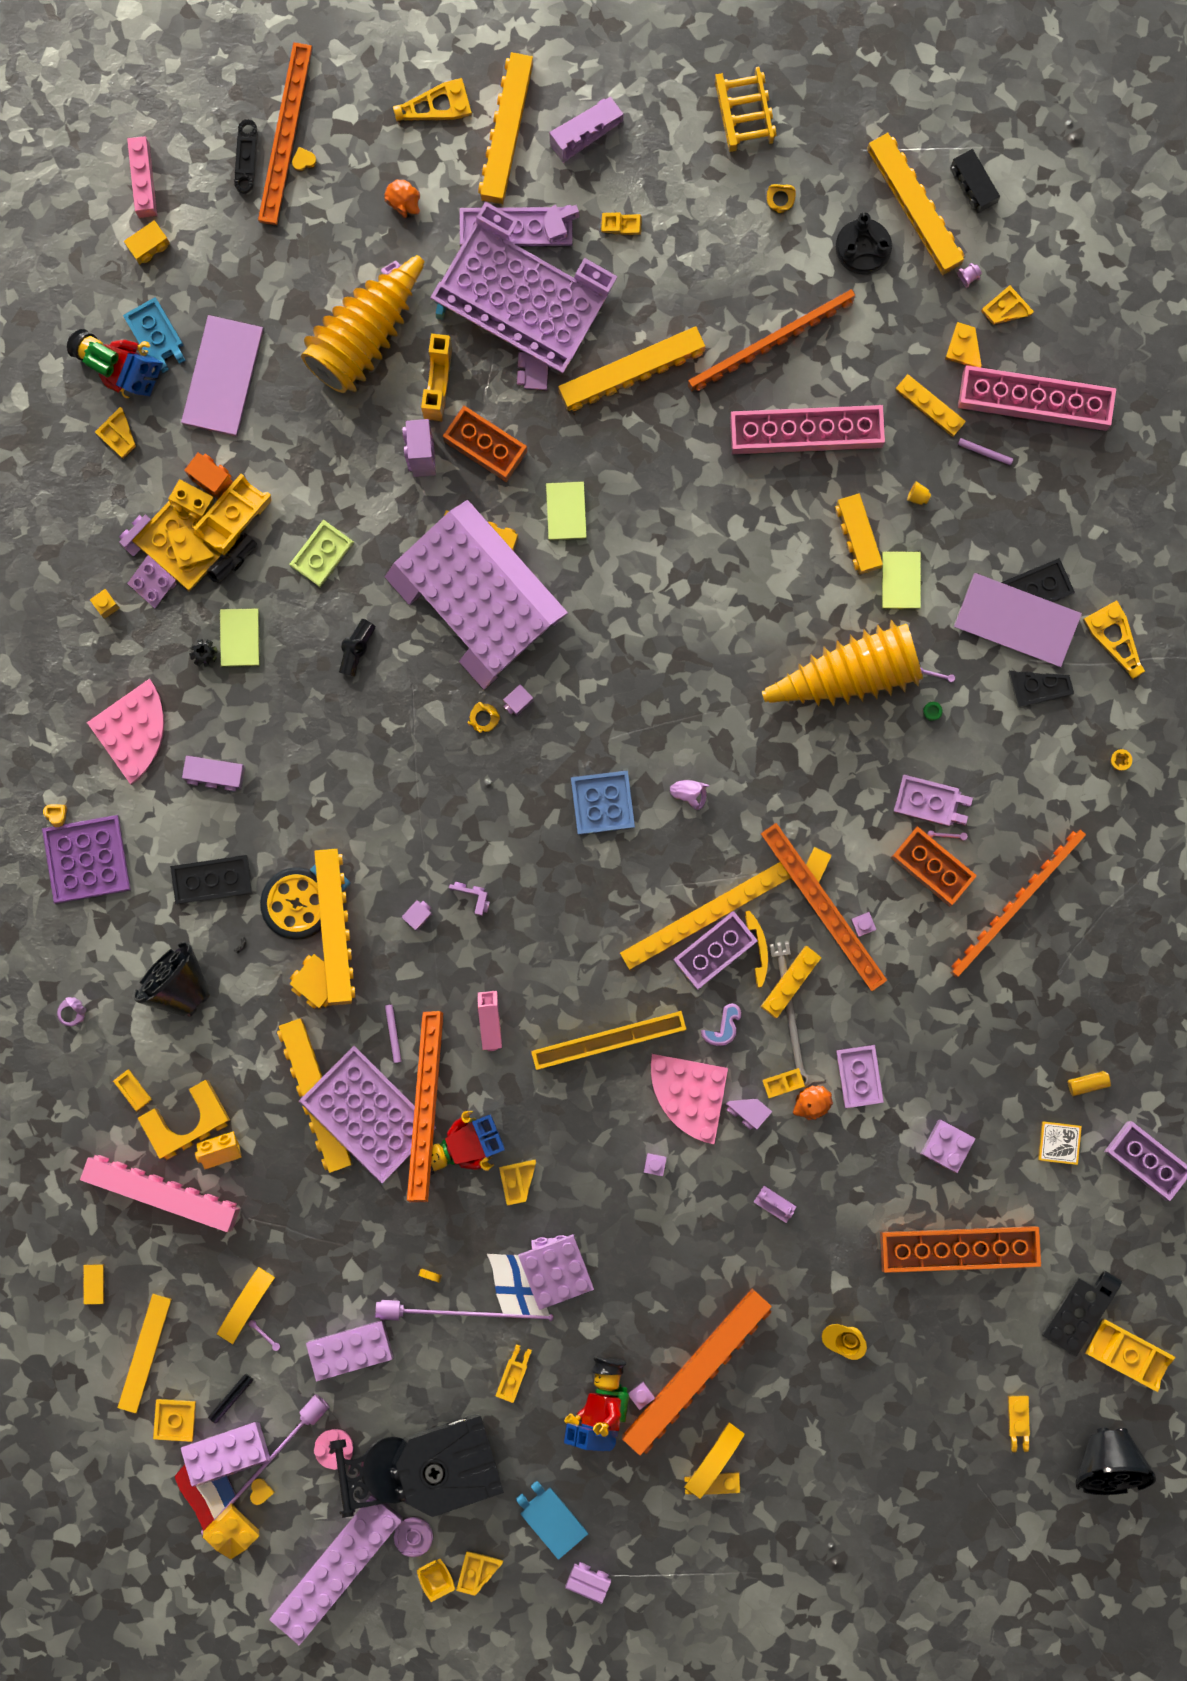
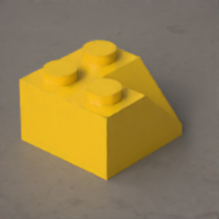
M232 1503L203 1531V1538L217 1552L229 1559L244 1552L259 1537V1529Z

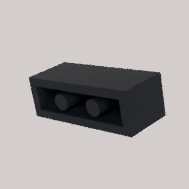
M971 149L954 158L950 167L951 172L961 182L960 187L969 196L971 207L973 209L976 208L979 213L998 203L1000 195L974 150Z

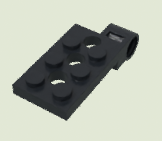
M1104 1270L1094 1287L1078 1277L1042 1335L1077 1357L1119 1290L1122 1280ZM1088 1291H1093L1096 1294L1093 1301L1085 1299V1294ZM1077 1308L1085 1309L1083 1317L1078 1318L1074 1315ZM1066 1325H1074L1075 1331L1072 1334L1065 1333L1064 1327Z

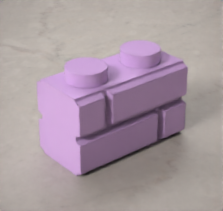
M581 1562L579 1565L574 1564L565 1588L602 1604L611 1583V1579L608 1578L609 1575L600 1570L597 1573L590 1570V1566Z

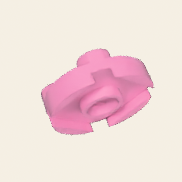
M341 1429L326 1430L315 1442L314 1454L317 1461L325 1468L337 1469L335 1452L333 1454L329 1452L330 1441L346 1439L347 1447L343 1448L344 1458L351 1460L353 1456V1441L349 1434Z

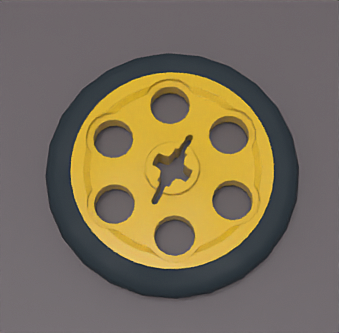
M295 867L282 870L272 876L262 891L260 909L263 919L274 933L292 940L305 939L321 930L319 904L312 905L310 902L312 895H318L317 877L310 869ZM301 880L308 882V888L304 891L298 889V883ZM281 884H288L289 892L287 894L279 892ZM299 898V902L307 907L297 906L294 909V905L286 901V899L296 901ZM275 902L282 903L283 909L280 912L273 911L272 906ZM308 912L314 915V920L311 923H306L303 918ZM288 916L295 918V924L292 927L285 925V919Z

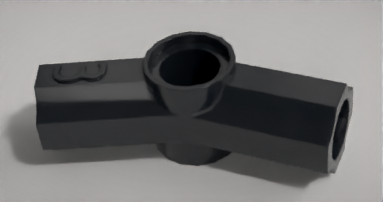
M244 533L225 555L221 554L219 559L207 569L206 573L213 582L219 583L231 571L235 572L244 563V558L256 547L257 543L248 534Z
M361 619L351 637H346L343 640L341 648L344 654L339 673L355 677L359 658L365 654L367 650L366 643L375 630L376 626L366 619Z

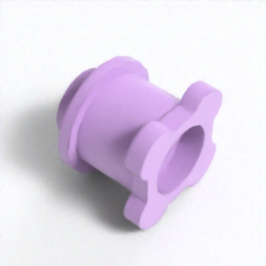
M970 263L969 267L964 270L960 268L957 274L965 288H968L971 282L980 280L982 272L977 264Z

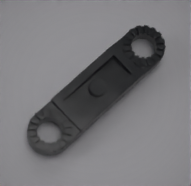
M244 119L239 123L234 185L236 190L243 194L249 193L254 186L258 129L255 122L250 119ZM246 125L253 127L250 134L243 132V128ZM242 179H246L249 181L248 186H246V188H241L239 186V182Z

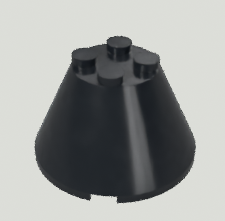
M181 942L178 944L179 948L174 951L172 949L168 950L151 966L139 983L142 986L139 991L135 990L133 998L136 1002L180 1016L187 1015L191 1017L196 1012V1007L201 1002H205L210 994L208 993L207 983L192 946L188 942Z
M1099 1428L1097 1433L1091 1435L1075 1483L1078 1490L1083 1488V1492L1087 1494L1119 1495L1128 1493L1127 1489L1137 1487L1138 1491L1150 1487L1155 1483L1156 1475L1128 1433L1127 1428L1110 1431L1109 1428Z

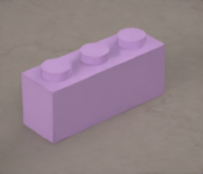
M186 756L182 778L189 785L198 786V783L206 784L205 787L217 789V786L225 787L224 790L236 792V789L242 788L245 766L243 764Z

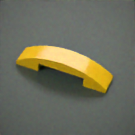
M745 911L747 928L750 931L755 930L758 940L761 967L755 968L754 973L757 988H761L768 968L767 944L757 919L750 911Z
M260 1267L257 1268L222 1323L217 1335L234 1344L259 1301L275 1279L274 1276Z
M729 1422L684 1488L701 1499L722 1471L745 1434Z

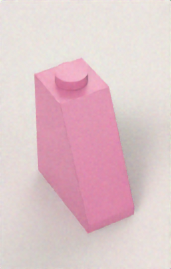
M497 991L478 993V1013L482 1049L496 1051L498 1048H502Z

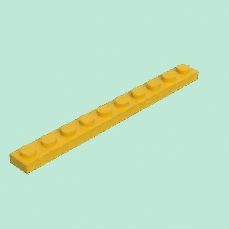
M779 862L622 951L620 955L630 970L791 877Z

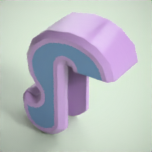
M733 1003L726 1005L723 1008L720 1033L701 1030V1037L705 1042L714 1046H725L732 1042L736 1036V1027L733 1019L738 1021L741 1018L740 1008Z

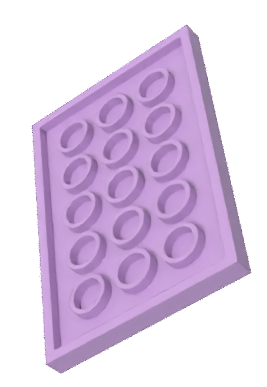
M355 1046L299 1100L381 1184L411 1154L415 1106Z

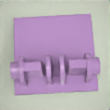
M147 555L127 583L154 608L158 606L169 589H173L177 585L176 579L149 555Z

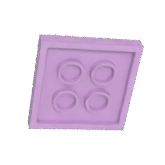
M574 1234L518 1255L539 1310L594 1290Z

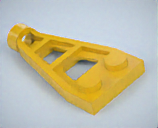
M462 78L444 82L404 104L393 106L396 121L455 120L472 115ZM440 95H446L450 108L448 110H436L433 107V100ZM424 101L428 102L429 112H415L414 107L416 104Z
M1118 601L1083 619L1092 637L1129 673L1132 679L1145 672L1137 654L1127 617ZM1114 624L1120 627L1122 638L1117 642H1111L1104 635V630ZM1122 643H1126L1131 652L1127 658H1122L1116 651V647Z

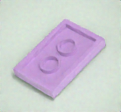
M875 1045L836 1050L844 1107L850 1108L884 1103Z

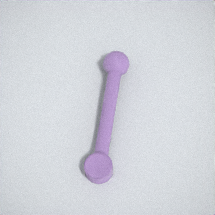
M921 668L923 674L947 679L948 682L955 680L954 675L947 676Z
M928 831L927 833L931 838L934 836L960 838L964 841L968 837L966 833L947 834L934 833V831Z
M254 1320L249 1321V1327L254 1328L272 1345L274 1351L280 1349V1344L273 1342L256 1325Z

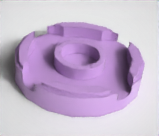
M415 1516L405 1518L395 1529V1546L405 1556H421L432 1545V1528L422 1518Z

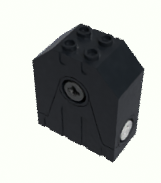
M473 1414L460 1420L458 1419L404 1437L391 1462L392 1468L389 1469L392 1480L397 1482L398 1487L395 1488L397 1498L431 1517L504 1493L481 1415Z

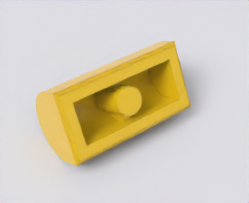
M1104 1071L1067 1081L1072 1096L1111 1086L1109 1074Z

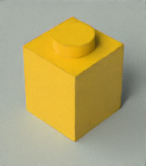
M106 589L90 599L104 619L120 609Z

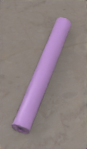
M960 438L958 445L1007 465L1011 466L1013 458Z
M386 1005L385 1010L394 1063L402 1061L393 1005Z

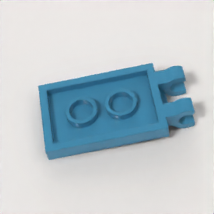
M156 297L123 315L139 344L144 341L150 344V348L142 347L143 350L149 351L147 355L163 362L162 373L169 370L164 359L174 354L179 364L186 361L179 349L184 345Z
M535 1481L531 1488L537 1496L529 1502L523 1494H520L516 1501L524 1509L520 1513L521 1516L559 1560L587 1536L588 1532L551 1487L545 1490L538 1481Z

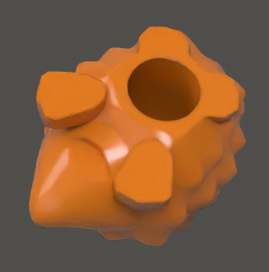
M396 179L390 183L385 190V202L403 218L407 217V213L419 214L418 201L420 199V192L406 180Z
M819 1085L805 1088L796 1097L793 1114L805 1117L808 1120H816L828 1113V1110L833 1105L831 1092L824 1086Z

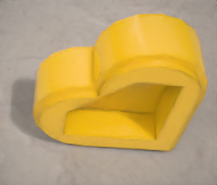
M298 147L292 160V165L296 171H303L306 167L312 168L317 162L316 156L312 152Z
M51 804L43 809L45 818L50 821L52 826L60 827L64 824L67 812L66 805Z
M420 1269L418 1275L440 1283L442 1278L441 1275L425 1269Z
M257 1478L251 1485L253 1492L250 1495V1500L253 1504L260 1505L275 1492L264 1479Z

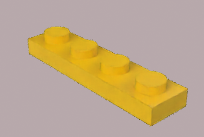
M909 374L906 375L895 389L952 437L956 435L966 422Z
M805 946L760 1007L775 1019L778 1018L822 957L808 946Z

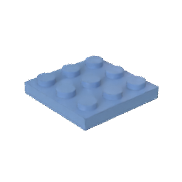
M628 771L571 777L578 835L635 828Z

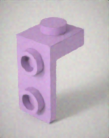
M459 882L449 885L450 890L478 896L475 915L483 916L484 912H488L490 902L487 901L488 893L484 892V888L473 886V889L465 888L466 884Z

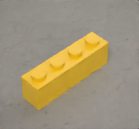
M860 493L839 499L836 504L837 506H835V512L837 517H841L843 523L840 524L843 535H847L848 538L846 545L849 553L852 552L854 557L852 560L854 570H858L859 575L881 569L883 563Z

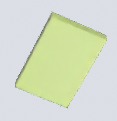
M584 482L546 483L549 540L586 539Z
M323 520L289 565L321 588L352 547L354 541Z
M882 552V609H920L921 552Z
M220 609L221 667L260 666L259 609Z

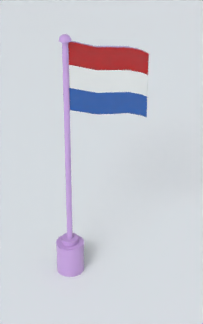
M315 1394L299 1412L302 1421L270 1456L271 1461L304 1424L314 1425L330 1408L323 1398ZM271 1461L264 1463L237 1494H235L227 1476L196 1487L191 1486L186 1465L175 1475L176 1483L185 1499L195 1511L202 1527V1535L203 1531L231 1503L233 1504Z

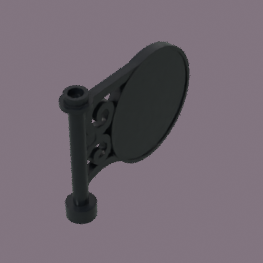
M382 1438L373 1443L365 1454L353 1460L344 1458L343 1448L347 1447L346 1439L330 1441L331 1450L335 1449L343 1505V1511L339 1513L342 1514V1518L354 1516L355 1509L402 1502L396 1495L395 1488L398 1487L397 1482L392 1480L389 1471L392 1468L391 1462L403 1440L402 1438ZM345 1465H350L348 1468V1472L350 1475L356 1474V1471L353 1470L354 1468H356L358 1470L357 1476L354 1478L348 1477L346 1475ZM357 1487H360V1488L362 1489V1494H361V1495H360V1491H359V1490L355 1491V1493H354V1490H355ZM353 1493L357 1499H364L369 1493L376 1500L358 1503L354 1500Z

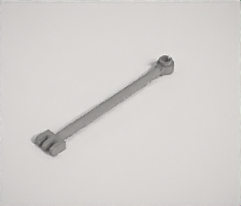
M788 941L784 942L785 950H782L781 942L777 943L778 951L774 950L773 944H769L771 958L777 957L781 978L787 971L785 955L791 954ZM791 999L786 1005L795 1066L796 1069L799 1068L801 1075L805 1077L806 1081L804 1084L806 1087L810 1079L803 1067L793 1001Z

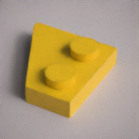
M1011 285L981 310L993 325L1028 317L1034 313Z
M957 322L945 359L966 366L981 368L975 327Z
M121 407L95 431V434L122 459L136 447L126 416Z
M186 526L168 532L179 569L215 558L214 554Z
M536 1159L499 1167L507 1205L526 1202Z
M466 1551L456 1591L476 1596L484 1584L501 1567L503 1560Z

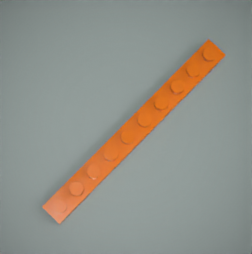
M293 42L258 217L260 223L278 224L313 49L312 45Z
M850 289L688 380V387L691 392L705 388L707 386L706 383L712 380L713 382L718 381L723 377L722 374L728 371L730 373L734 372L744 362L746 364L750 363L756 358V355L760 353L766 354L772 349V346L784 344L788 341V337L800 335L804 332V328L816 326L821 322L822 318L832 317L837 313L838 309L842 307L843 309L848 308L853 304L855 298L853 290Z
M775 823L760 833L869 989L873 991L887 981L886 977L778 824Z
M1082 830L1076 833L1073 831L1066 838L1068 841L1064 847L1060 845L1053 853L1055 857L1051 861L1047 859L1040 867L1043 870L1038 875L1035 873L1028 880L1029 886L1026 889L1022 887L1016 893L1017 899L1013 903L1009 902L1002 909L1004 911L1000 918L996 916L990 922L992 927L987 932L983 930L977 937L979 941L975 946L971 944L964 951L966 956L962 960L958 958L951 966L953 970L950 973L955 978L959 977L1086 836Z
M441 1011L423 1012L407 1193L408 1202H428L443 1025V1013Z

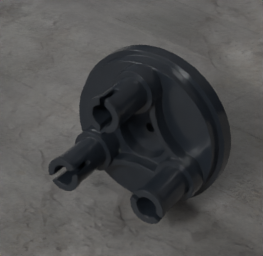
M861 213L858 219L847 223L839 232L835 246L836 254L841 264L849 271L857 274H871L880 270L889 260L892 251L891 237L883 225L871 220L868 213H865L864 216Z

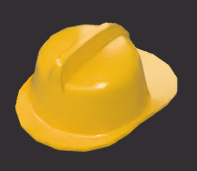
M831 1324L822 1332V1341L831 1351L851 1360H858L865 1355L867 1344L861 1331L857 1328Z

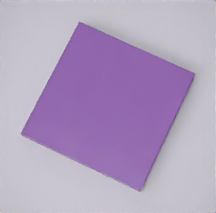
M119 815L64 824L60 827L42 828L54 904L131 891Z

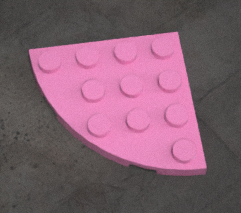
M151 679L145 681L87 722L131 785L140 779L148 770L155 756H157L164 733V714L161 699Z
M652 1054V1084L657 1100L665 1114L686 1134L700 1141L715 1144L728 1068Z

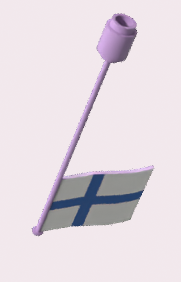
M487 1254L493 1269L496 1295L503 1313L404 1309V1305H400V1301L381 1300V1302H376L375 1316L380 1318V1320L399 1321V1317H403V1313L549 1319V1321H552L554 1318L552 1314L549 1315L547 1307L541 1310L538 1309L519 1256Z

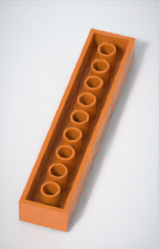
M752 1288L623 1433L622 1440L639 1455L643 1452L647 1454L653 1447L654 1439L656 1437L660 1439L667 1431L665 1427L669 1423L673 1424L679 1418L678 1412L682 1408L687 1409L693 1402L692 1396L695 1393L699 1395L706 1387L705 1382L708 1378L712 1380L719 1372L718 1367L722 1363L725 1365L732 1358L731 1352L735 1348L739 1350L745 1343L744 1338L748 1333L752 1335L759 1327L757 1323L761 1318L765 1320L771 1314L770 1308L772 1306Z

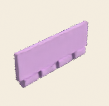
M519 352L518 368L525 369V371L517 372V385H523L524 389L547 390L548 365L525 352Z

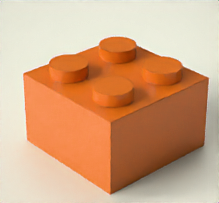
M198 452L184 471L190 480L218 500L233 483L231 475L222 465L216 466L210 456L207 454L201 455Z

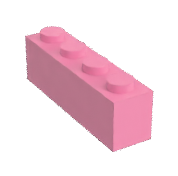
M146 136L127 138L135 212L138 218L157 216L150 144Z

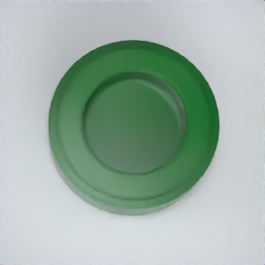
M929 702L923 708V715L928 721H937L942 716L943 709L937 702Z

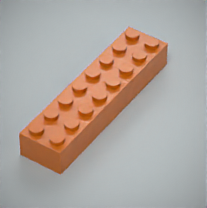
M1036 1226L880 1232L882 1272L884 1273L1041 1267L1039 1227Z

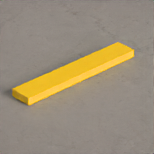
M152 1294L118 1404L119 1409L133 1413L138 1412L172 1301L171 1298Z

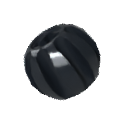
M203 639L197 640L198 645L192 644L190 647L191 650H194V652L189 653L190 659H196L194 664L199 667L202 663H204V667L210 666L209 661L215 662L217 659L216 656H213V654L218 653L217 647H211L213 642L207 640L205 643H203ZM204 649H205V650L207 651V653L203 654V657H202V656L200 655V652L202 653V652L204 651Z

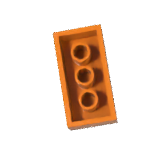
M464 405L443 435V440L446 444L506 483L527 453L526 445Z
M918 826L891 856L892 860L949 907L957 901L977 876Z

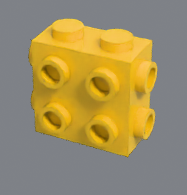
M315 954L312 957L308 955L302 963L304 965L300 971L296 970L290 977L292 980L290 985L293 986L291 990L299 997L304 995L308 999L306 1003L312 1008L318 1007L322 1009L323 1006L326 1008L328 1006L324 961Z

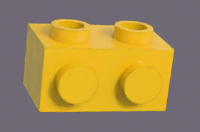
M180 479L168 498L173 509L179 512L183 510L188 513L190 518L197 521L198 519L201 520L214 503L213 496Z

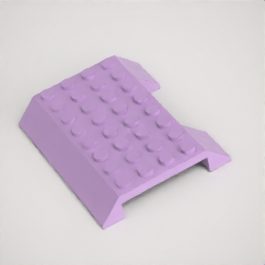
M485 201L472 229L442 281H439L430 299L563 374L606 300L617 276L584 258L573 278L509 241L518 220Z
M469 500L450 510L396 560L385 575L388 582L409 605L423 595L463 640L469 649L459 662L484 690L498 678L497 675L541 634L551 625L555 626L568 614L564 607Z

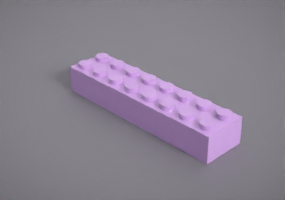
M370 1496L366 1502L376 1499ZM387 1503L360 1508L269 1620L295 1643L300 1645L401 1523L403 1517Z

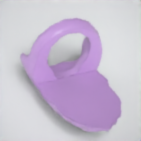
M682 780L670 786V793L674 798L688 801L691 807L700 810L706 802V787H709V785L692 780ZM701 792V801L698 803L696 798Z
M67 997L59 1005L57 1016L63 1025L75 1026L84 1021L86 1008L75 997ZM71 1006L77 1012L74 1021L65 1022L61 1018V1012L65 1007Z

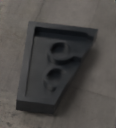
M1008 671L1018 708L1074 694L1070 675Z

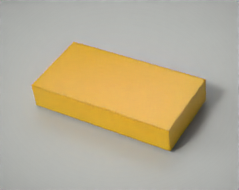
M129 1069L113 1081L136 1112L152 1101V1098Z
M104 1264L84 1265V1304H104Z

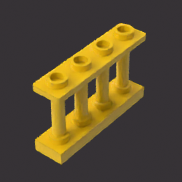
M760 67L755 68V76L730 81L724 80L723 73L715 74V86L729 152L737 151V144H740V141L768 136L769 144H772L774 137L777 136L775 125L772 126L770 120L773 119L772 109L768 108L767 105L769 94L768 90H764L765 75L764 72H760ZM757 83L758 94L732 99L727 96L729 88ZM757 101L761 102L762 111L739 116L731 115L730 109L733 106ZM764 119L766 129L741 134L735 133L734 126L738 123Z

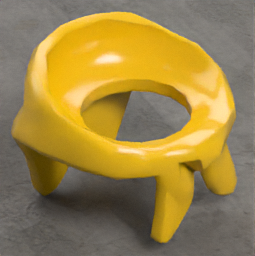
M770 185L767 191L768 206L777 213H783L792 208L796 197L795 188L791 185ZM778 191H783L788 196V202L784 206H777L773 201V196Z
M478 702L473 707L469 716L470 721L467 723L480 733L482 731L489 732L498 724L500 715L494 706ZM479 711H486L490 714L491 720L488 725L481 726L476 722V715Z

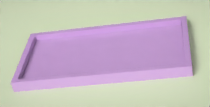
M208 315L181 421L183 425L237 437L263 335V327Z
M974 573L954 627L1061 667L1082 613Z

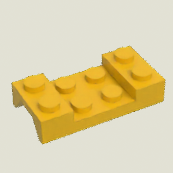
M240 474L194 526V535L225 555L236 543V538L257 514L260 515L271 503V494L260 492L250 485L244 475Z
M1102 1319L1085 1354L1156 1392L1160 1389L1161 1379L1168 1366L1175 1359L1173 1355L1106 1319Z

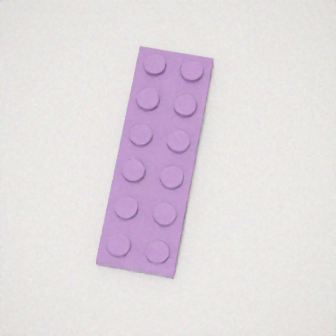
M551 207L498 208L518 220L509 239L510 242L517 246H572V221L564 223L567 238L549 244L544 231V217ZM557 207L558 211H561V209L563 208ZM460 208V247L472 229L481 208Z

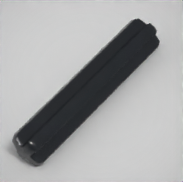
M245 1374L209 1415L210 1421L216 1424L252 1383L253 1379L251 1376Z

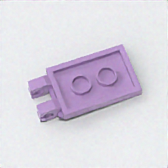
M903 775L894 812L949 827L954 822L966 825L968 816L956 813L958 804L971 807L973 798L961 795L958 788Z

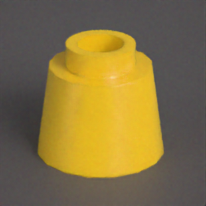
M916 481L908 494L907 501L919 505L927 504L931 493H929V489Z
M1119 749L1112 754L1110 763L1115 770H1126L1132 765L1133 760L1127 750Z

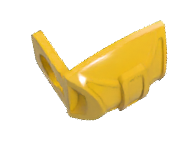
M441 1559L434 1560L417 1570L422 1589L430 1602L455 1590L453 1579Z

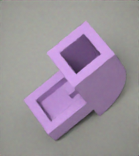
M554 205L546 212L544 231L549 244L567 238L564 223L579 218L577 205L564 206L561 211H558L557 206Z

